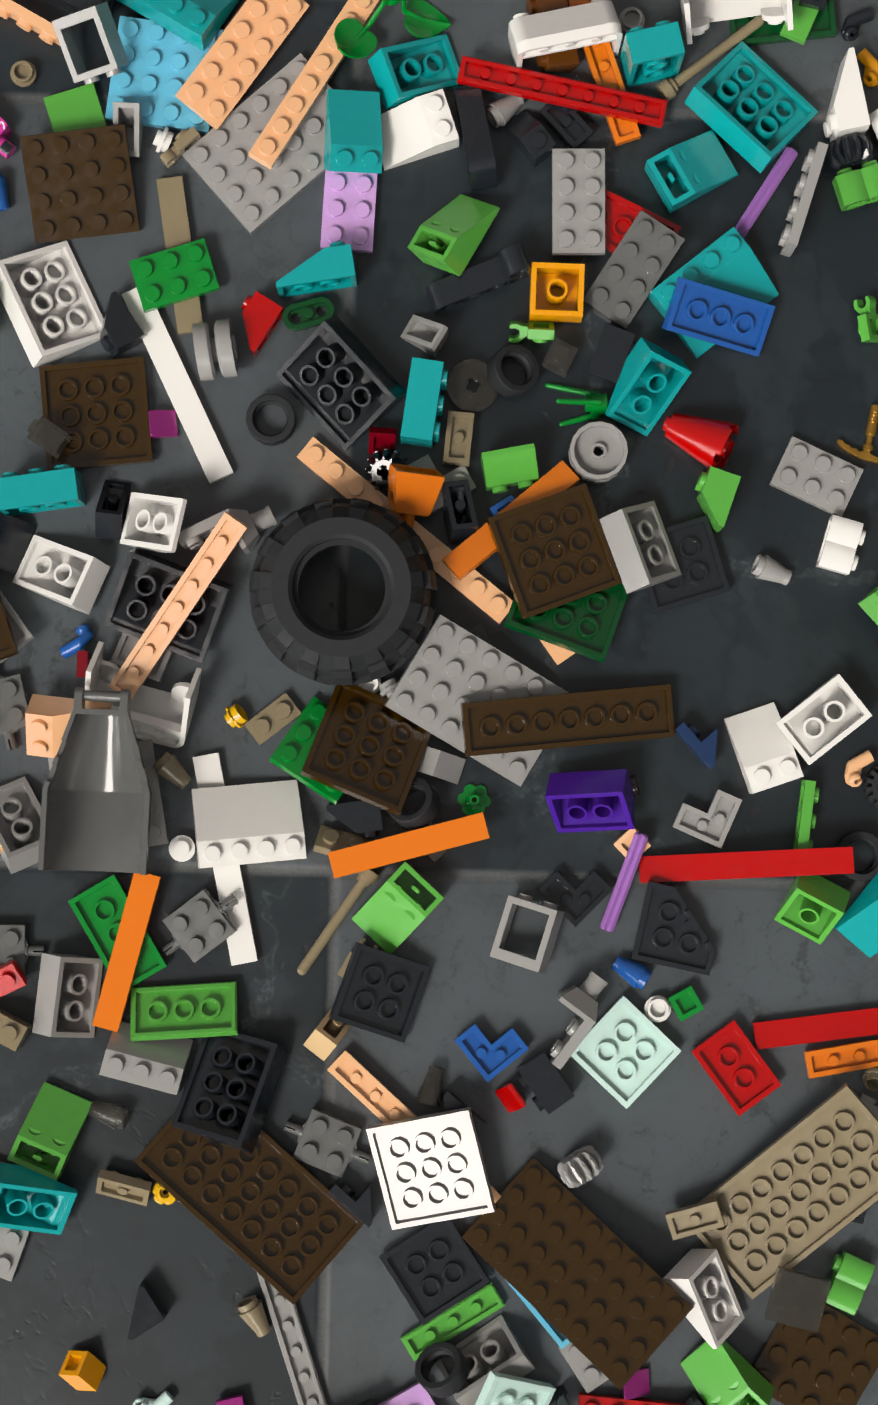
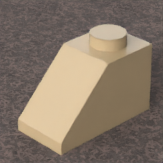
M332 1007L303 1044L323 1061H325L351 1027V1025L329 1018Z

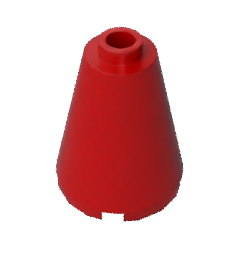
M674 413L672 417L667 416L662 430L665 431L667 439L708 469L711 466L723 469L734 448L735 442L731 438L733 433L738 435L739 425L734 422Z

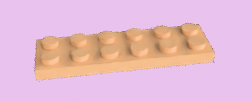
M246 0L175 94V97L217 130L310 5L304 0Z

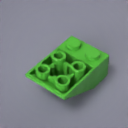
M460 194L420 225L407 248L423 263L461 276L500 208Z
M405 861L353 916L352 920L386 952L393 953L444 899V896Z
M44 1081L17 1135L7 1160L57 1181L62 1176L93 1102Z
M705 1341L680 1363L706 1405L770 1404L775 1387L726 1341L718 1349H712Z

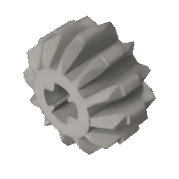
M592 1145L576 1149L566 1158L562 1159V1162L557 1166L560 1178L569 1188L579 1187L592 1180L604 1167L601 1156Z

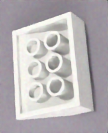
M67 240L0 260V298L33 368L56 361L100 340L104 318Z
M297 780L191 789L199 869L307 858Z

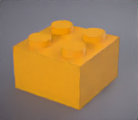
M532 262L529 321L582 322L585 264Z

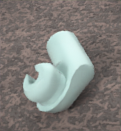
M165 1390L156 1399L137 1398L133 1405H170L174 1398Z

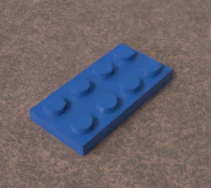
M678 276L662 328L759 357L776 306Z

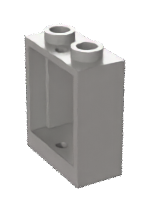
M107 2L51 21L74 83L84 80L85 85L99 81V75L106 73L107 78L122 73L120 67L129 64ZM94 19L110 64L87 71L71 26Z
M518 892L517 897L508 895L490 957L538 973H546L564 912L557 910V904L545 900L542 901L541 905L532 902V896ZM517 905L549 915L536 959L504 949Z

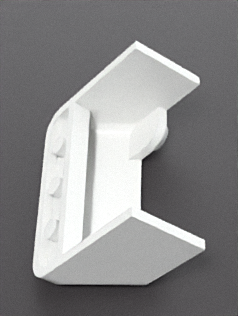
M591 0V3L532 15L519 13L513 16V20L509 22L508 40L514 67L522 68L523 59L606 42H610L615 57L618 56L623 36L620 21L610 0Z
M680 0L687 45L693 44L692 35L704 34L705 30L710 27V22L761 15L762 19L771 25L780 24L785 20L788 31L793 30L792 0Z
M98 642L86 670L85 690L114 691L108 686L120 668L114 663L102 660L104 642ZM196 668L191 683L178 682L173 686L171 693L144 685L141 686L131 700L130 708L132 723L138 739H152L153 743L171 748H179L184 745L199 693L201 668ZM106 702L112 703V710H119L120 702Z

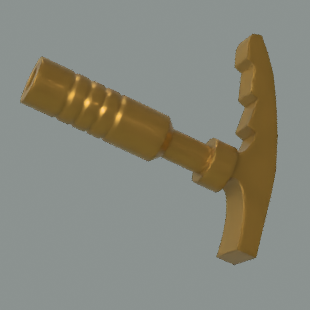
M871 405L865 433L867 438L866 443L863 444V451L851 448L850 445L845 444L840 439L836 442L852 456L878 464V457L873 456L870 452H873L874 446H872V442L878 427V405Z

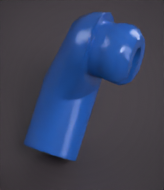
M88 624L77 627L76 633L79 637L60 647V653L65 659L76 654L77 651L83 650L92 640L94 632L90 630Z

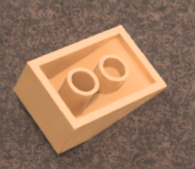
M32 694L25 713L27 755L54 758L57 755L62 742V736L74 708V699ZM85 701V709L112 710V703Z

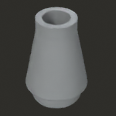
M508 95L489 104L488 109L485 110L487 120L495 128L505 126L515 112L524 104L523 98Z
M759 554L751 568V574H754L756 579L781 583L783 585H787L792 576L791 570L785 568L767 554L765 556Z

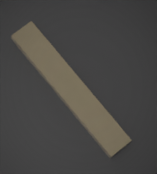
M176 176L156 179L166 250L192 242L183 177ZM200 297L174 304L178 335L191 334L192 324L203 322Z

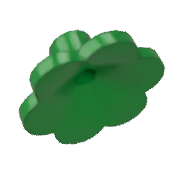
M468 784L464 787V792L458 795V802L462 805V812L464 814L470 815L481 812L484 814L485 808L491 803L490 797L486 795L487 790L484 786L478 785L475 787L472 784ZM473 797L477 799L475 803L472 802Z

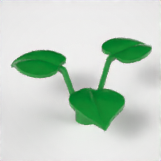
M382 0L365 27L356 19L347 18L341 20L334 30V39L340 53L349 58L360 59L369 56L377 46V38L368 30L385 5H397L400 1L401 11L406 15L404 25L417 38L434 37L449 28L451 23L438 9L424 0H409L407 4L406 0Z

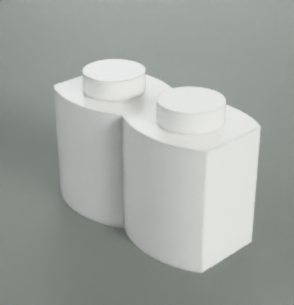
M836 515L830 516L816 567L843 575H848L850 570L855 571L859 556L855 555L858 545L862 546L866 531L862 530L864 523Z

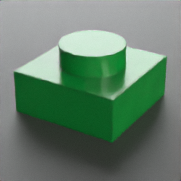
M691 985L667 997L681 1022L704 1009Z

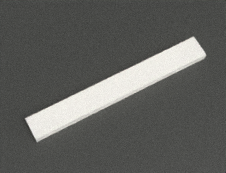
M137 287L121 294L129 312L145 334L142 340L209 483H215L234 474L158 309L147 313L144 312Z
M219 753L192 757L198 788L225 786ZM241 866L213 867L219 902L222 903L231 894L236 898L230 901L228 905L236 899L239 904L227 911L230 921L237 929L234 934L227 938L231 966L258 961Z

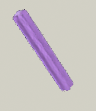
M785 148L736 224L735 229L743 239L798 156V152L793 148Z
M634 833L600 927L605 931L613 932L648 841V836L644 833Z

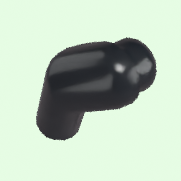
M869 8L848 15L845 18L841 29V35L845 41L856 40L860 25L873 20L872 12Z

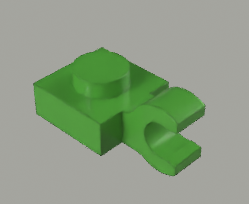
M865 296V307L863 300H854V309L861 314L857 316L861 342L878 343V314H876L875 297Z
M511 321L509 323V328L519 330L517 335H509V342L518 343L524 337H528V339H532L536 343H546L548 340H554V322L528 321V323H521L519 321Z

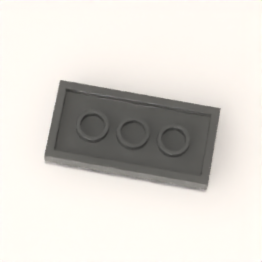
M641 210L584 297V301L627 329L685 239Z

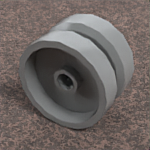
M230 319L215 321V337L213 338L210 326L206 322L193 323V343L201 382L215 380L217 376L216 363L218 362L224 378L238 377V351Z
M602 421L588 423L579 428L572 438L568 451L569 465L573 472L584 482L592 484L606 483L615 478L623 468L628 454L627 441L622 432L610 423ZM595 448H598L599 452L603 455L596 456L594 454Z

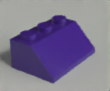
M627 769L550 773L545 798L558 833L635 829L633 786Z

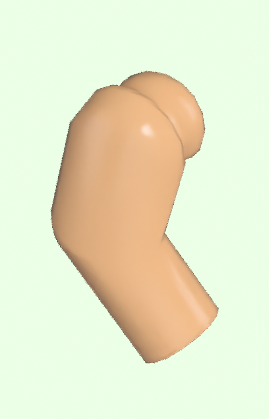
M869 750L847 762L844 779L848 785L852 787L861 785L862 768L874 762V758Z

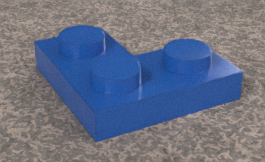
M475 1023L454 1039L487 1082L529 1049L512 1027L492 1044Z

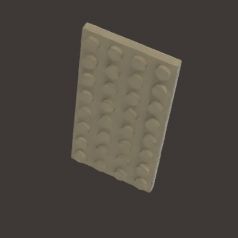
M847 1083L700 1201L704 1202L717 1198L725 1226L696 1235L708 1249H717L724 1268L752 1300L878 1200V1119Z

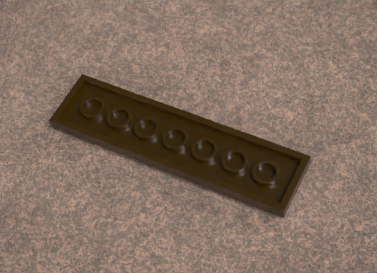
M671 684L461 703L466 757L675 737Z

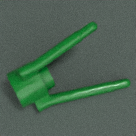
M553 383L545 384L547 388L585 395L584 399L558 398L556 400L558 404L584 405L585 412H590L586 415L559 422L561 427L586 420L599 419V414H605L607 410L606 393Z

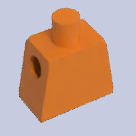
M390 463L388 506L394 512L399 513V516L413 528L415 515L427 517L431 514L445 477L437 469Z

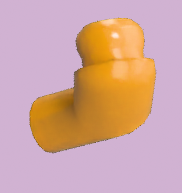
M864 48L856 58L865 66L864 84L868 87H874L878 84V60Z

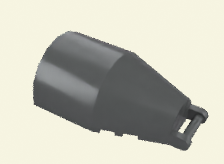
M85 687L75 688L74 708L62 736V742L57 755L53 759L52 768L42 788L38 870L106 871L148 875L152 792L130 715V689L99 691L85 690ZM85 701L120 702L119 710L85 709Z

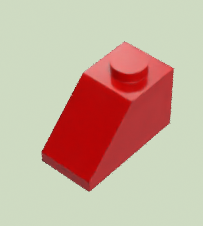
M256 291L253 297L249 295L244 301L242 315L251 353L257 357L283 317L284 309Z

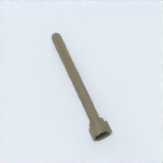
M762 16L752 19L675 78L663 79L656 84V89L662 98L669 102L676 97L680 86L764 24Z
M372 869L357 872L358 876L356 879L358 881L298 966V974L305 975L366 886L370 887L371 884H375L380 875Z

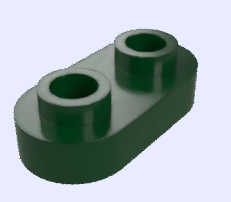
M316 297L291 304L283 312V322L293 332L317 327L324 320L334 317L333 303L326 297ZM319 308L326 309V314L324 316H319L317 314V310ZM294 315L301 316V321L298 323L292 322L291 319Z

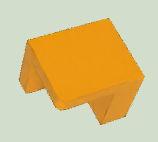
M69 1350L58 1375L76 1390L97 1391L106 1366L89 1351Z

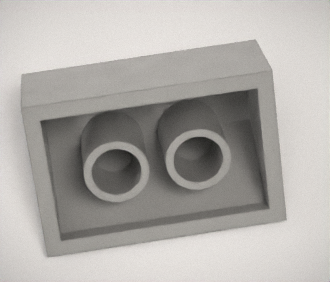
M655 501L622 508L599 519L627 594L682 575Z
M42 953L32 1028L33 1033L48 1037L94 1038L95 1026L92 1023L100 994L103 970L101 958Z
M122 1021L119 1032L112 1031L99 1075L178 1095L181 1091L194 1040L183 1038L132 1042L130 1039V1023Z
M499 1315L455 1345L466 1357L469 1365V1375L465 1385L453 1396L460 1405H475L490 1371L523 1377L535 1369L525 1349L502 1315ZM444 1357L436 1362L445 1379L452 1373L455 1365V1360L452 1357Z

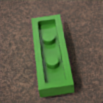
M801 781L793 849L813 848V840H809L810 829H814L816 824V814L812 813L813 803H817L819 798V787H816V781Z

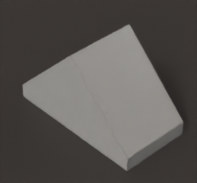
M114 101L113 125L126 124L130 157H140L143 135L140 103Z
M413 314L400 337L429 355L436 357L448 337V327Z
M426 746L417 771L458 785L466 759Z

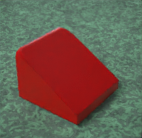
M508 1081L495 1091V1094L509 1113L526 1106L524 1098L512 1081Z

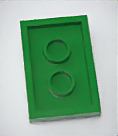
M204 238L129 261L145 313L220 290Z

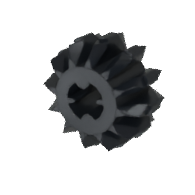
M854 133L837 138L829 143L827 149L828 161H830L831 167L838 170L863 165V163L869 162L873 157V148L869 136L862 133Z
M386 447L383 452L378 449L374 452V457L371 456L367 459L370 466L365 468L364 472L372 474L368 482H376L375 490H379L383 486L385 493H388V470L390 463L403 465L408 461L406 457L399 458L400 450H396L392 454L390 447Z

